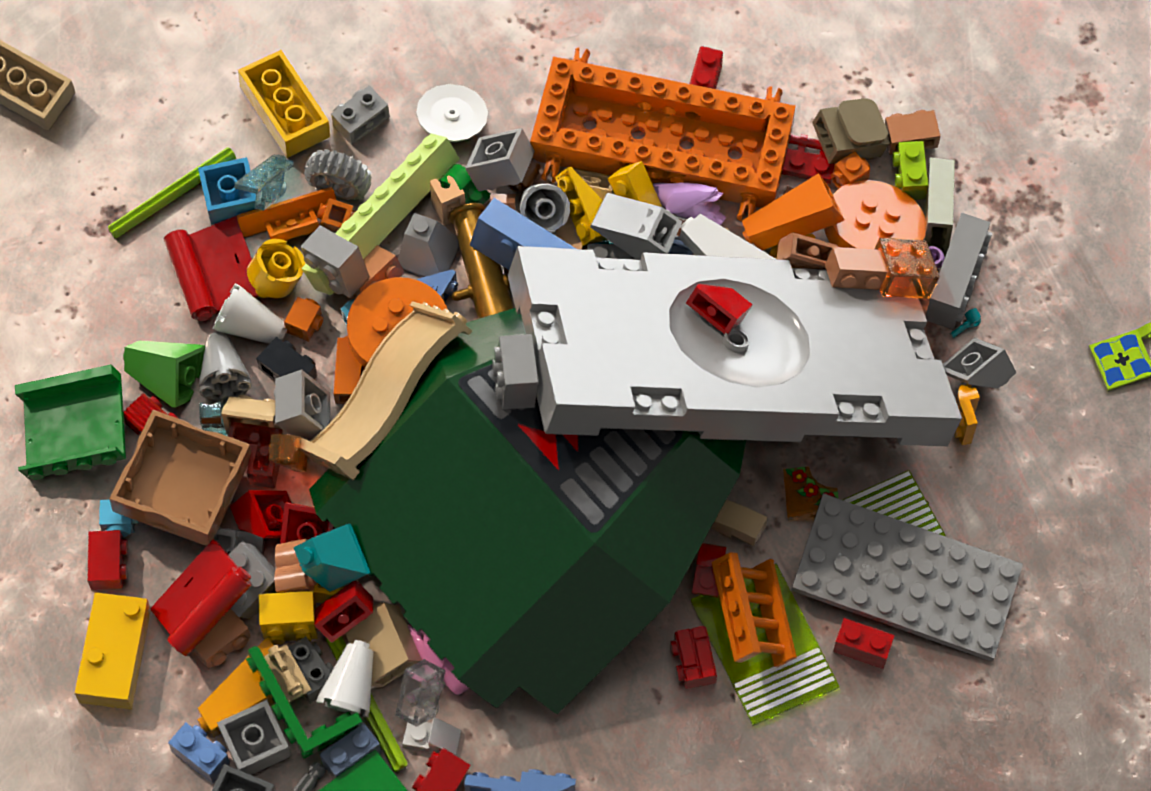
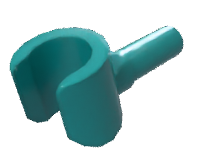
M973 308L965 313L967 321L950 333L953 338L969 327L975 328L980 325L981 315L977 308Z

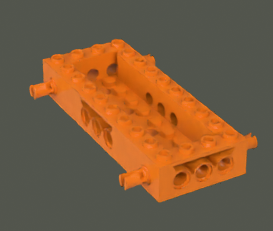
M580 47L575 49L573 60L553 56L530 140L535 150L532 158L538 162L545 163L541 175L544 181L547 180L552 171V183L556 182L555 177L558 175L560 166L613 175L623 166L642 161L652 184L686 182L717 187V190L723 193L720 200L740 203L737 219L740 222L745 212H748L749 217L754 213L755 207L763 208L776 200L796 108L795 105L780 103L783 94L782 89L778 88L775 97H772V86L767 88L766 99L589 64L587 62L590 51L585 49L580 58ZM588 121H592L597 126L594 129H586L583 125ZM641 131L645 136L642 139H635L632 137V133ZM689 141L693 144V147L683 149L680 143ZM731 151H738L742 156L739 159H732L728 154Z

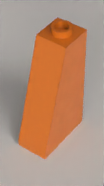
M818 173L743 219L742 223L745 231L742 233L747 242L750 244L754 243L760 250H765L779 245L780 239L791 233L807 235L844 221V218L829 186Z

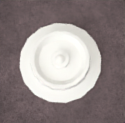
M446 84L436 86L425 92L418 101L416 114L419 124L429 135L433 133L447 137L450 142L468 140L481 132L486 125L488 110L485 101L475 91L461 85Z

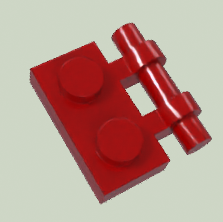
M791 134L789 144L798 145V149L787 148L782 174L808 180L819 173L827 184H831V174L834 171L835 163H828L820 141L808 138L806 134H801L800 136ZM806 147L820 150L819 155L805 152Z

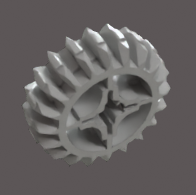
M328 149L324 151L317 150V152L312 153L305 165L304 174L305 179L309 182L308 184L314 186L316 191L333 187L335 196L338 199L358 201L364 198L371 186L372 177L368 167L363 165L360 160H355L353 156L338 153L336 150L333 152Z

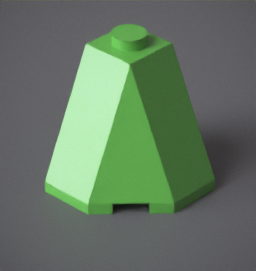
M139 340L124 347V371L168 405L178 407L192 398L194 391L191 388L195 379H200L205 345Z

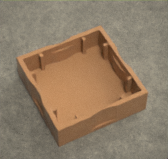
M152 410L137 441L135 453L125 466L109 498L112 512L207 546L214 539L252 458L250 444L217 432L199 429L184 420Z

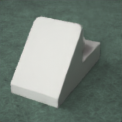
M433 718L432 723L408 719L403 747L426 752L435 751L437 753L442 748H445L456 755L461 730L438 718Z

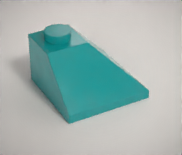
M351 523L293 547L303 573L329 592L371 573Z

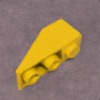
M572 167L566 168L555 179L558 187L564 191L570 202V216L582 245L606 241L605 237L590 228L603 200Z

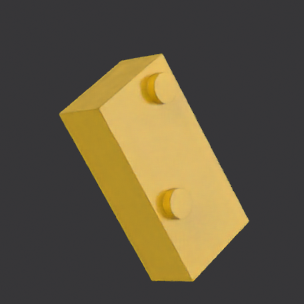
M282 50L238 69L240 88L286 158L330 138L329 120Z
M95 592L75 688V696L80 704L132 710L151 614L148 599Z

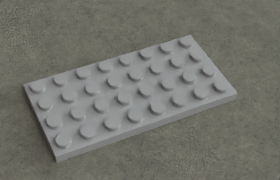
M823 494L791 591L992 662L996 655L1023 564Z

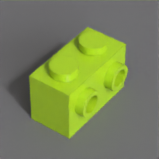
M898 142L897 152H893L892 155L893 167H897L895 187L907 193L914 200L925 199L928 189L924 142Z

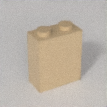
M386 602L375 605L373 613L368 618L358 623L346 633L350 644H353L354 640L363 641L370 644L369 649L374 651L371 684L373 687L382 688L422 662L398 605L387 604Z

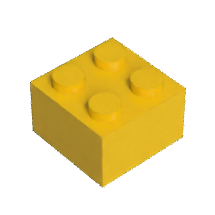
M313 591L259 594V617L263 638H269L273 645H281L285 641L296 640L297 642L305 636L310 642L312 639H318V631L314 626L316 604Z

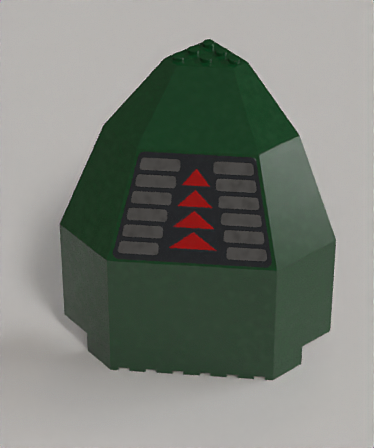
M513 308L467 322L466 326L472 330L471 334L460 333L437 354L421 375L403 412L388 435L372 453L356 465L359 473L354 480L328 469L309 491L315 512L323 522L329 520L335 528L351 523L371 572L368 575L372 577L375 574L383 583L379 588L393 604L398 602L407 611L403 616L417 632L421 630L425 632L431 639L427 644L441 660L448 659L454 666L451 672L460 682L496 709L518 687H521L555 714H558L670 603L740 476L746 440L701 439L699 431L601 428L598 435L546 434L537 396L535 407L502 410L501 400H496L495 394L497 376H493L492 370L494 347H498L499 336L526 334L522 315L517 314L516 309Z

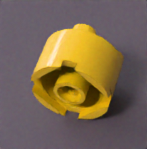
M282 239L265 241L259 247L247 267L248 279L255 288L257 295L262 298H282L289 295L303 274L301 269L305 265L303 254L295 246L293 248L286 244L287 241Z

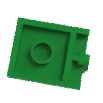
M254 646L248 649L249 657L246 658V661L253 673L256 671L259 673L262 681L258 683L265 697L271 696L275 703L271 708L278 721L284 720L287 726L284 732L291 744L296 742L303 759L339 741L362 725L358 712L353 715L350 712H346L335 719L334 725L328 728L326 725H322L313 730L311 737L307 738L260 648Z

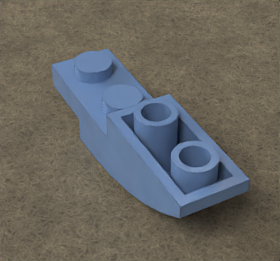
M530 769L528 772L522 771L520 782L509 776H501L500 779L490 778L485 773L474 772L473 775L466 774L464 785L465 791H575L576 779L564 773H556L555 776L545 775L540 770Z

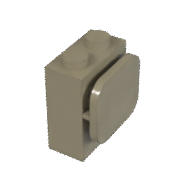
M868 98L847 100L841 102L838 107L820 109L812 122L829 164L837 163L853 152H856L860 158L863 157L865 159L881 157L890 144L887 136L888 130L878 106L873 100Z

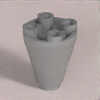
M214 332L209 335L206 342L199 389L201 396L225 405L230 396L238 397L239 395L246 394L251 388V379L228 335L222 332Z

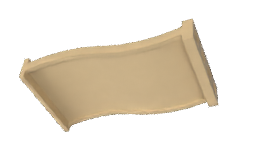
M412 301L410 306L413 308V311L400 321L383 339L371 356L359 382L341 411L313 439L308 441L302 438L296 447L313 462L354 480L359 473L356 465L372 453L388 435L403 412L421 375L431 361L460 333L471 334L472 330L466 326L468 321L457 312L453 314L447 309L442 311L435 305L431 307L425 302L420 304Z

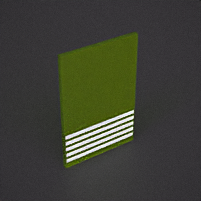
M775 563V569L797 658L779 667H774L770 653L762 652L742 663L735 662L720 597L701 595L691 599V603L702 625L707 628L708 637L752 726L774 718L813 699L822 697L840 687L777 563ZM744 578L746 591L757 593L754 580ZM749 603L752 616L762 617L760 605ZM755 627L758 641L768 642L766 630Z

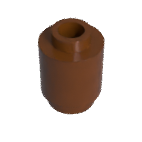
M534 158L531 159L522 182L517 185H507L511 191L523 193L526 188L533 184L540 174L541 166Z

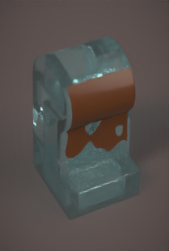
M221 401L210 405L200 402V425L202 430L217 432L226 436L221 415L223 409Z

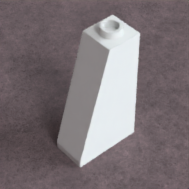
M699 214L694 219L692 217L688 218L681 225L682 229L679 239L695 255L777 260L702 214Z

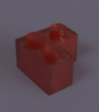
M231 421L228 437L250 444L251 455L246 472L249 485L275 488L285 444L283 429Z

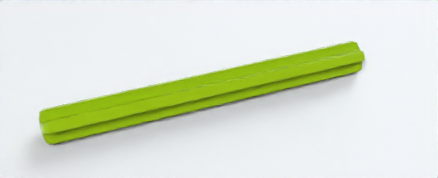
M230 147L223 149L108 226L110 234L114 238H118L201 183L199 167L235 160V153Z
M342 636L332 643L325 637L338 662L346 648ZM371 694L370 712L366 719L393 771L399 772L406 768L408 763Z

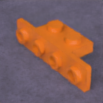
M328 187L237 215L238 224L243 236L247 237L267 231L270 239L287 241L301 235L311 234L319 227L316 216L320 204H325L329 198L336 200L333 187Z

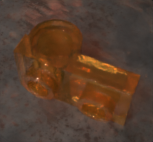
M289 434L271 435L269 461L296 472H306L308 456L300 450L301 437Z

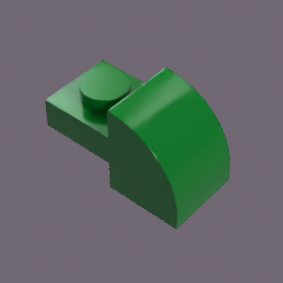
M453 164L438 180L441 183V187L447 189L450 187L447 176H451L459 189H463L465 204L480 203L484 205L490 198L491 193L487 190L478 192L465 169L466 167L460 164Z

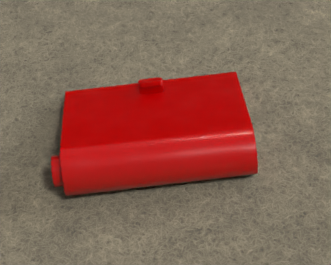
M236 216L192 234H188L186 230L179 229L168 233L164 237L165 246L193 319L206 321L212 315L219 313L225 300L230 297V290L235 283L244 288L253 297H259L248 279L247 267L252 257Z
M212 539L150 610L170 634L167 640L171 646L187 657L252 586L250 582L252 577L242 567H238L215 539Z

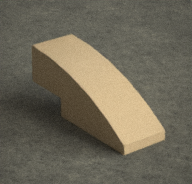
M726 500L711 529L729 538L733 535L755 546L767 524L768 517L740 504Z

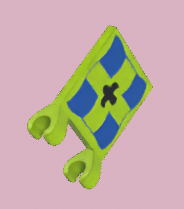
M1151 322L1136 330L1089 345V349L1108 391L1151 377V360L1142 341L1151 338Z

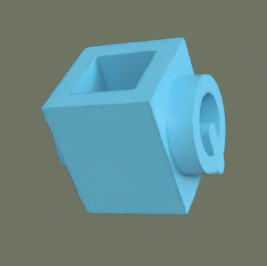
M100 500L99 525L102 531L120 530L123 538L134 533V526L139 524V521L112 512L110 500Z

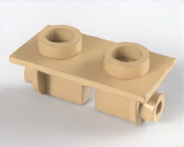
M278 645L269 648V654L264 657L288 702L290 703L311 691L287 645L280 648Z

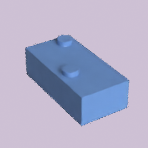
M493 198L478 217L470 242L471 247L510 270L518 246L576 249L496 198Z

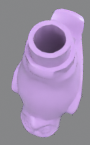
M686 182L652 184L661 205L666 210H669L671 214L685 219L690 217L694 219L699 214H702L720 226L727 218L719 212L720 206L714 204L723 195V193L717 190V187Z

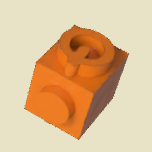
M853 152L835 164L831 180L837 189L854 181L869 180L870 165L865 158H860L856 152Z
M329 198L325 204H320L316 218L320 219L319 226L321 225L324 228L337 232L342 224L356 211L352 210L353 206Z

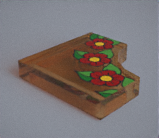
M809 466L783 469L788 521L815 518L823 494L839 499L838 488L826 487L818 483L812 476Z

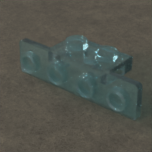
M272 155L235 182L234 188L255 193V208L265 210L285 194V172L293 167L294 161L287 160L283 155Z

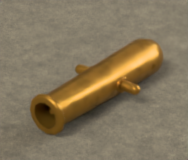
M467 203L456 207L449 215V221L455 226L469 282L468 288L453 292L452 299L460 301L471 298L474 302L477 318L480 319L513 309L514 305L509 293V280L503 274L501 265L470 246L478 217L485 210V207L480 203Z

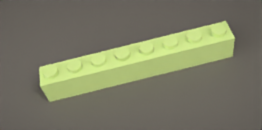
M433 133L425 137L422 143L407 156L406 160L390 174V177L381 186L375 189L368 200L358 207V210L342 224L335 234L358 246L364 259L431 190L430 181L433 179L439 180L453 164L460 160L448 138ZM307 264L301 268L316 291L328 295L334 293L329 287L330 282L327 275L317 267L313 269Z

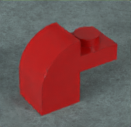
M702 543L698 553L692 594L718 598L719 593L712 562L724 556L727 547Z

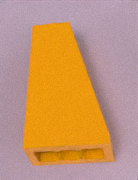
M266 638L257 647L260 648L263 656L269 654L268 650L273 644L269 638ZM246 659L198 707L200 717L197 721L205 732L210 731L213 738L221 734L217 722L265 700L268 701L269 705L274 703L270 695L265 697L258 683L262 679L257 671L255 673L251 671Z

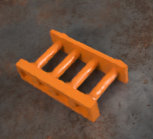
M729 552L714 560L712 567L734 661L742 663L761 652L770 653L774 667H779L797 658L774 560L768 559L753 568L741 567L738 553ZM744 578L754 580L757 593L746 591ZM749 603L760 605L762 617L752 616ZM755 627L766 630L768 642L758 641Z

